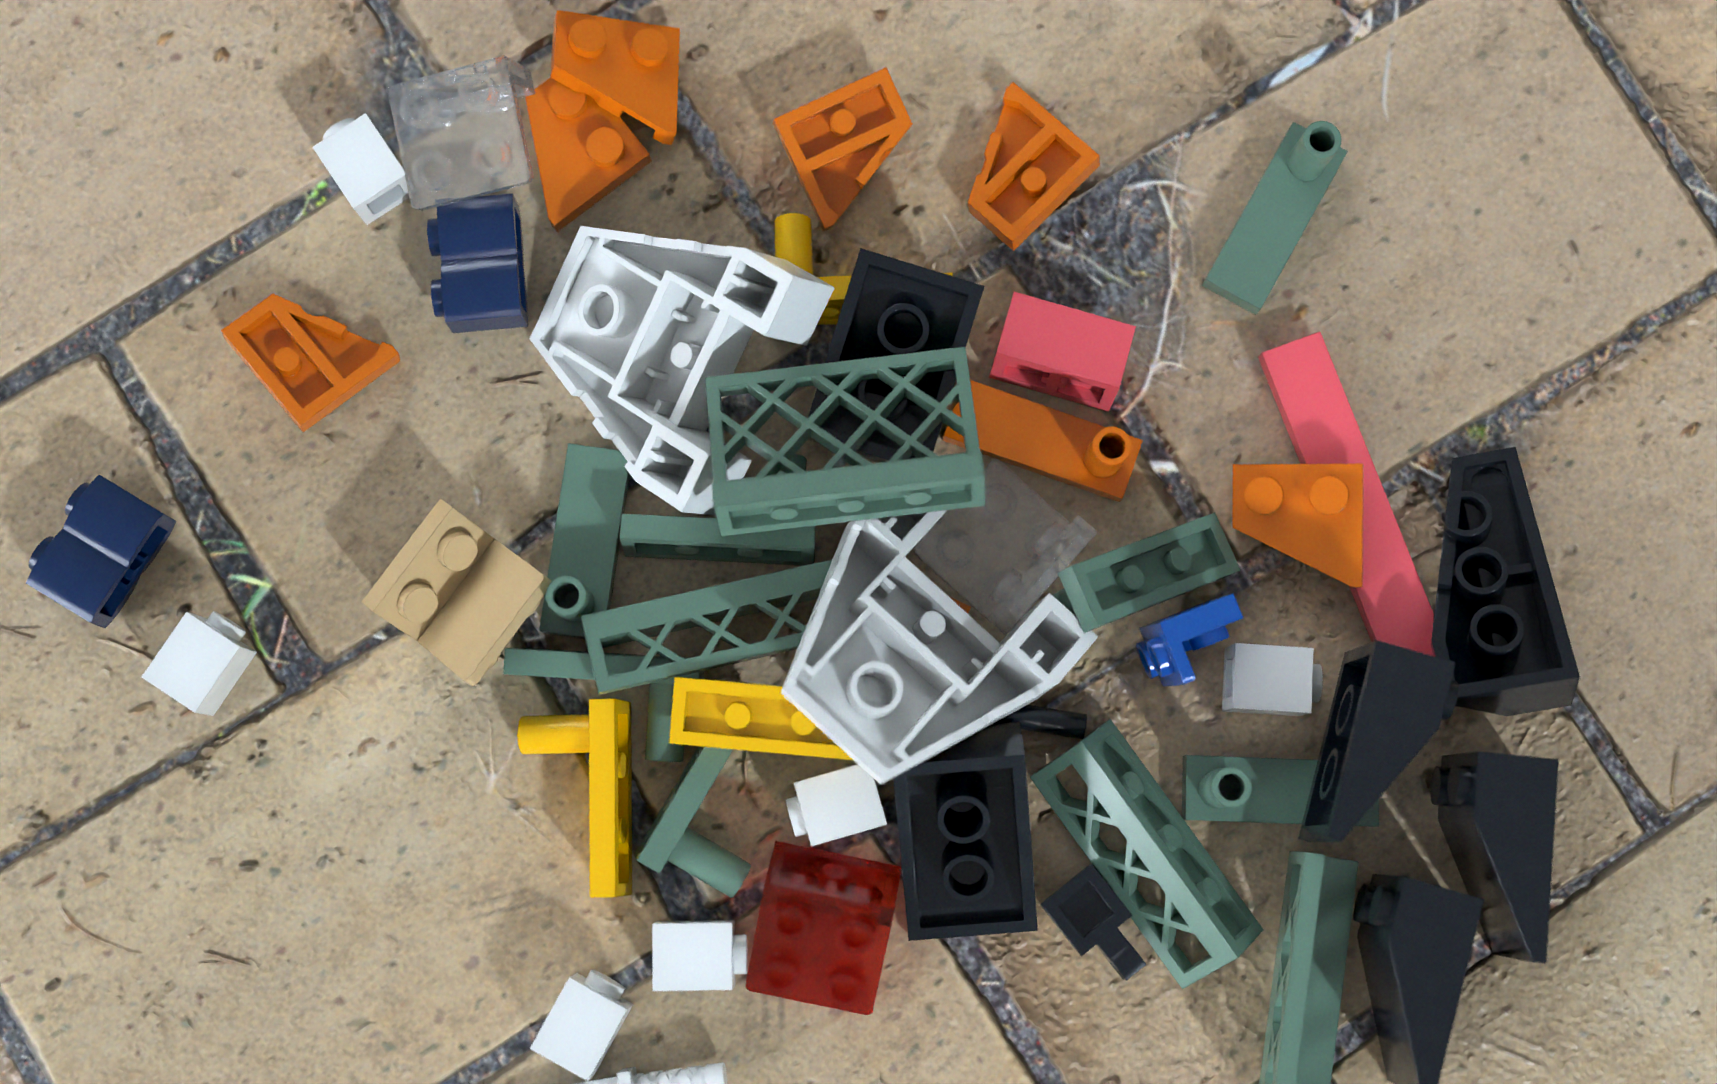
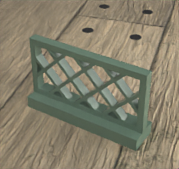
M966 347L705 377L714 482L712 483L713 506L721 536L985 506V473L982 452H980ZM953 369L955 371L956 386L941 403L915 387L927 372ZM879 378L892 387L893 390L874 411L850 395L862 380ZM814 386L828 397L809 418H806L785 403L786 399L797 388ZM749 393L763 404L741 426L723 413L721 397ZM904 397L930 413L911 436L886 420L887 416ZM958 402L961 417L951 411ZM839 405H842L865 421L845 444L820 427ZM775 412L799 428L778 452L754 435ZM943 422L964 437L966 452L937 455L922 445V443ZM724 430L733 436L726 445ZM875 430H878L901 446L887 462L871 463L856 453ZM810 437L835 454L819 470L804 471L790 461ZM744 445L769 461L755 477L728 480L727 464ZM911 455H914L915 457H917V458L909 459V458L911 457ZM846 462L851 465L843 467ZM780 470H782V471L784 472V474H777V473H778Z

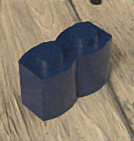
M513 193L437 200V218L428 219L427 221L430 253L432 257L441 256V279H433L431 281V299L435 316L444 317L445 323L452 333L528 327L520 207Z
M98 475L90 484L88 482L83 483L72 493L65 507V514L68 517L63 529L55 537L49 536L45 538L32 553L28 564L32 571L26 584L91 624L106 628L129 599L141 574L148 568L170 536L176 521L115 483Z

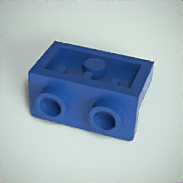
M1234 593L1206 601L1140 627L1139 629L1144 641L1136 643V648L1148 677L1153 679L1159 676L1163 687L1184 685L1195 681L1196 677L1186 652L1207 647L1230 637L1226 625L1243 619Z

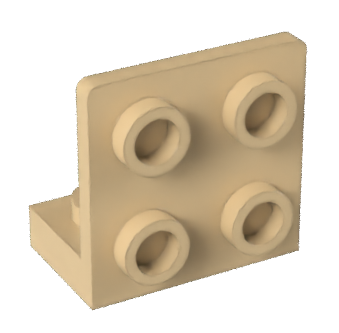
M440 498L361 602L372 612L420 643L463 681L471 686H475L487 670L498 661L502 650L527 617L538 608L542 597L546 594L548 586L552 581Z

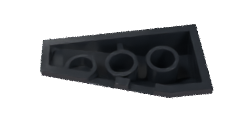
M1516 447L1452 458L1431 638L1433 656L1456 662L1452 681L1458 682L1459 685L1455 706L1502 716L1571 706L1580 679Z

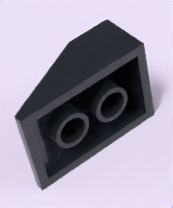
M860 248L825 363L966 347L985 286ZM953 369L927 372L915 387L941 403L954 387L956 380L955 371ZM879 378L862 380L850 395L874 411L892 392L893 388ZM816 389L808 418L828 397L819 389ZM904 397L887 416L886 420L911 436L930 413ZM839 405L820 427L845 444L865 421L842 405ZM942 422L922 443L931 451H934ZM875 430L856 453L874 461L887 462L901 446L878 430ZM811 437L808 439L810 441L819 443ZM911 455V457H910L909 459H913V458H917V457H915L914 455Z
M1378 640L1344 653L1298 839L1308 842H1342L1438 731L1442 719L1448 720L1452 715L1459 691L1458 682L1452 681L1456 662Z
M1020 722L991 724L893 778L909 941L1038 931L1026 760Z
M1476 751L1443 755L1441 767L1436 766L1433 770L1430 784L1431 802L1433 805H1438V822L1468 895L1484 899L1479 922L1493 955L1547 964L1559 759Z
M1372 874L1370 885L1364 883L1357 894L1353 919L1355 922L1360 923L1357 939L1387 1081L1394 1084H1439L1484 899L1405 876Z

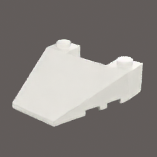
M580 226L530 340L572 396L581 398L595 417L592 424L604 439L613 441L628 461L624 467L638 484L681 512L716 515L712 494V483L714 482L710 433L706 431L709 426L705 377L733 374L754 330L766 337L807 346L835 287L788 260L747 248L718 246L696 241L652 237L645 234ZM738 452L727 464L728 480L744 478L752 460Z
M947 510L850 521L847 524L781 690L783 696L881 785L1041 697L1060 683L1098 638L1093 631L1083 633L1077 617L1049 593L1026 612L999 643L905 557Z

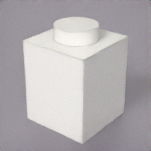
M366 113L357 119L347 118L337 122L325 132L323 141L312 147L353 209L366 225H369L419 192Z
M213 611L208 619H206L205 617L186 612L146 669L142 678L194 713L214 716L257 652L240 641L246 631L223 615Z
M1235 643L1226 647L1224 650L1222 711L1301 716L1311 713L1312 702L1318 703L1320 701L1323 685L1322 667L1320 664H1313L1314 648Z
M859 764L794 782L797 796L785 799L795 837L808 834L811 846L887 825L875 780Z
M735 920L657 921L653 923V991L733 990L736 985L735 974H747V934H735Z
M591 970L587 978L578 973L570 976L530 1049L589 1081L597 1072L633 1006L632 1003L621 998L625 987L595 970Z

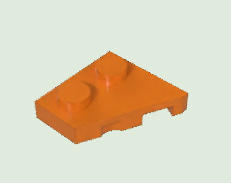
M557 10L553 23L550 77L576 93H585L591 96L598 106L620 118L623 112H626L655 130L653 135L655 140L662 144L672 145L677 133L680 28Z
M887 67L773 119L775 130L823 232L833 227L913 124Z
M551 77L525 96L548 219L557 232L652 162L648 151L621 117L618 118L598 106L591 96L585 93H576Z
M1012 82L1006 88L1003 97L1004 106L995 132H991L984 152L985 161L981 173L976 176L967 203L969 213L1014 251L1100 166V155L1017 84Z
M271 294L221 330L224 339L303 433L400 362L399 353L392 345L383 341L379 345L349 332L346 325L326 316L310 315L302 309L301 305L275 294Z
M1363 463L1233 464L1232 528L1351 587L1363 588Z

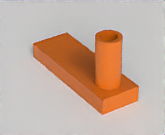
M970 380L979 447L983 455L1119 503L1121 502L1143 440L1128 435L1121 428L1104 427ZM958 402L952 412L961 417ZM947 426L942 440L965 448L964 437Z

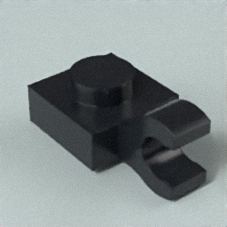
M1092 864L1085 867L1039 904L1080 956H1083L1097 945L1119 976L1126 981L1147 965L1118 929L1121 924L1133 915Z

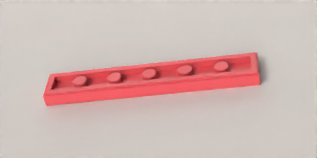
M1321 332L1262 352L1258 359L1300 464L1363 463L1364 465L1363 588L1349 587L1371 642L1378 640L1433 656L1431 647L1434 621L1433 610Z

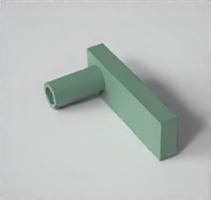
M1317 121L1304 128L1295 122L1292 123L1201 286L1257 315L1348 152L1340 147L1341 134L1335 125L1327 121Z
M568 443L547 576L552 582L544 595L539 631L542 633L584 639L581 616L610 610L620 546L621 516L625 513L630 473L624 467L628 461L619 450Z
M795 454L790 461L806 471L807 459L802 455ZM780 470L777 474H784V472ZM622 514L620 541L625 557L801 566L813 564L815 561V526L721 536L717 518Z
M1212 513L1062 570L1058 575L1064 588L1052 595L1077 617L1083 633H1086L1226 578L1240 571V567L1216 513Z
M521 647L505 648L503 674L595 680L589 652ZM603 653L609 677L636 671L646 656ZM655 656L649 667L670 663V661L662 656ZM704 671L680 677L704 679ZM675 678L649 684L645 760L683 762L684 745L669 743Z
M698 746L635 851L634 856L638 862L659 874L666 862L669 861L723 894L733 898L745 881L751 864L688 828L689 823L733 749Z
M1184 755L1182 766V818L1184 820L1302 824L1318 760ZM1379 799L1355 826L1379 827Z

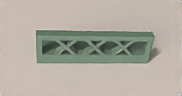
M833 559L581 616L583 635L587 652L589 651L598 694L611 693L798 649L806 626L789 615L796 604L818 598ZM780 607H785V609L783 610V612H782L781 610H779L778 608H780ZM764 612L777 620L765 641L747 644L726 631L733 618ZM722 621L720 626L716 625L715 622ZM783 624L797 632L796 634L775 638ZM700 626L713 634L701 656L684 659L662 646L669 633ZM658 636L655 641H654L653 639L649 638V637ZM720 639L734 647L712 653ZM637 641L650 649L636 671L609 677L602 648ZM656 654L670 661V663L649 667Z
M1111 719L1030 776L1095 869L1133 915L1131 919L1182 989L1239 958L1264 930ZM1072 764L1088 786L1087 802L1070 797L1055 775ZM1100 822L1118 827L1127 840L1126 855L1109 850L1099 837ZM1138 875L1157 881L1166 894L1164 908L1145 901L1137 890ZM1177 929L1195 934L1209 955L1191 964L1176 944Z
M1289 851L1259 1084H1331L1359 861L1327 857L1316 853Z

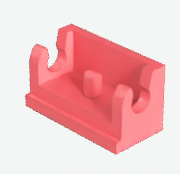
M1014 291L989 378L1109 412L1121 385L1136 326Z

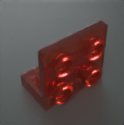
M775 841L764 883L745 985L746 989L751 992L870 1015L874 1008L892 926L902 866Z

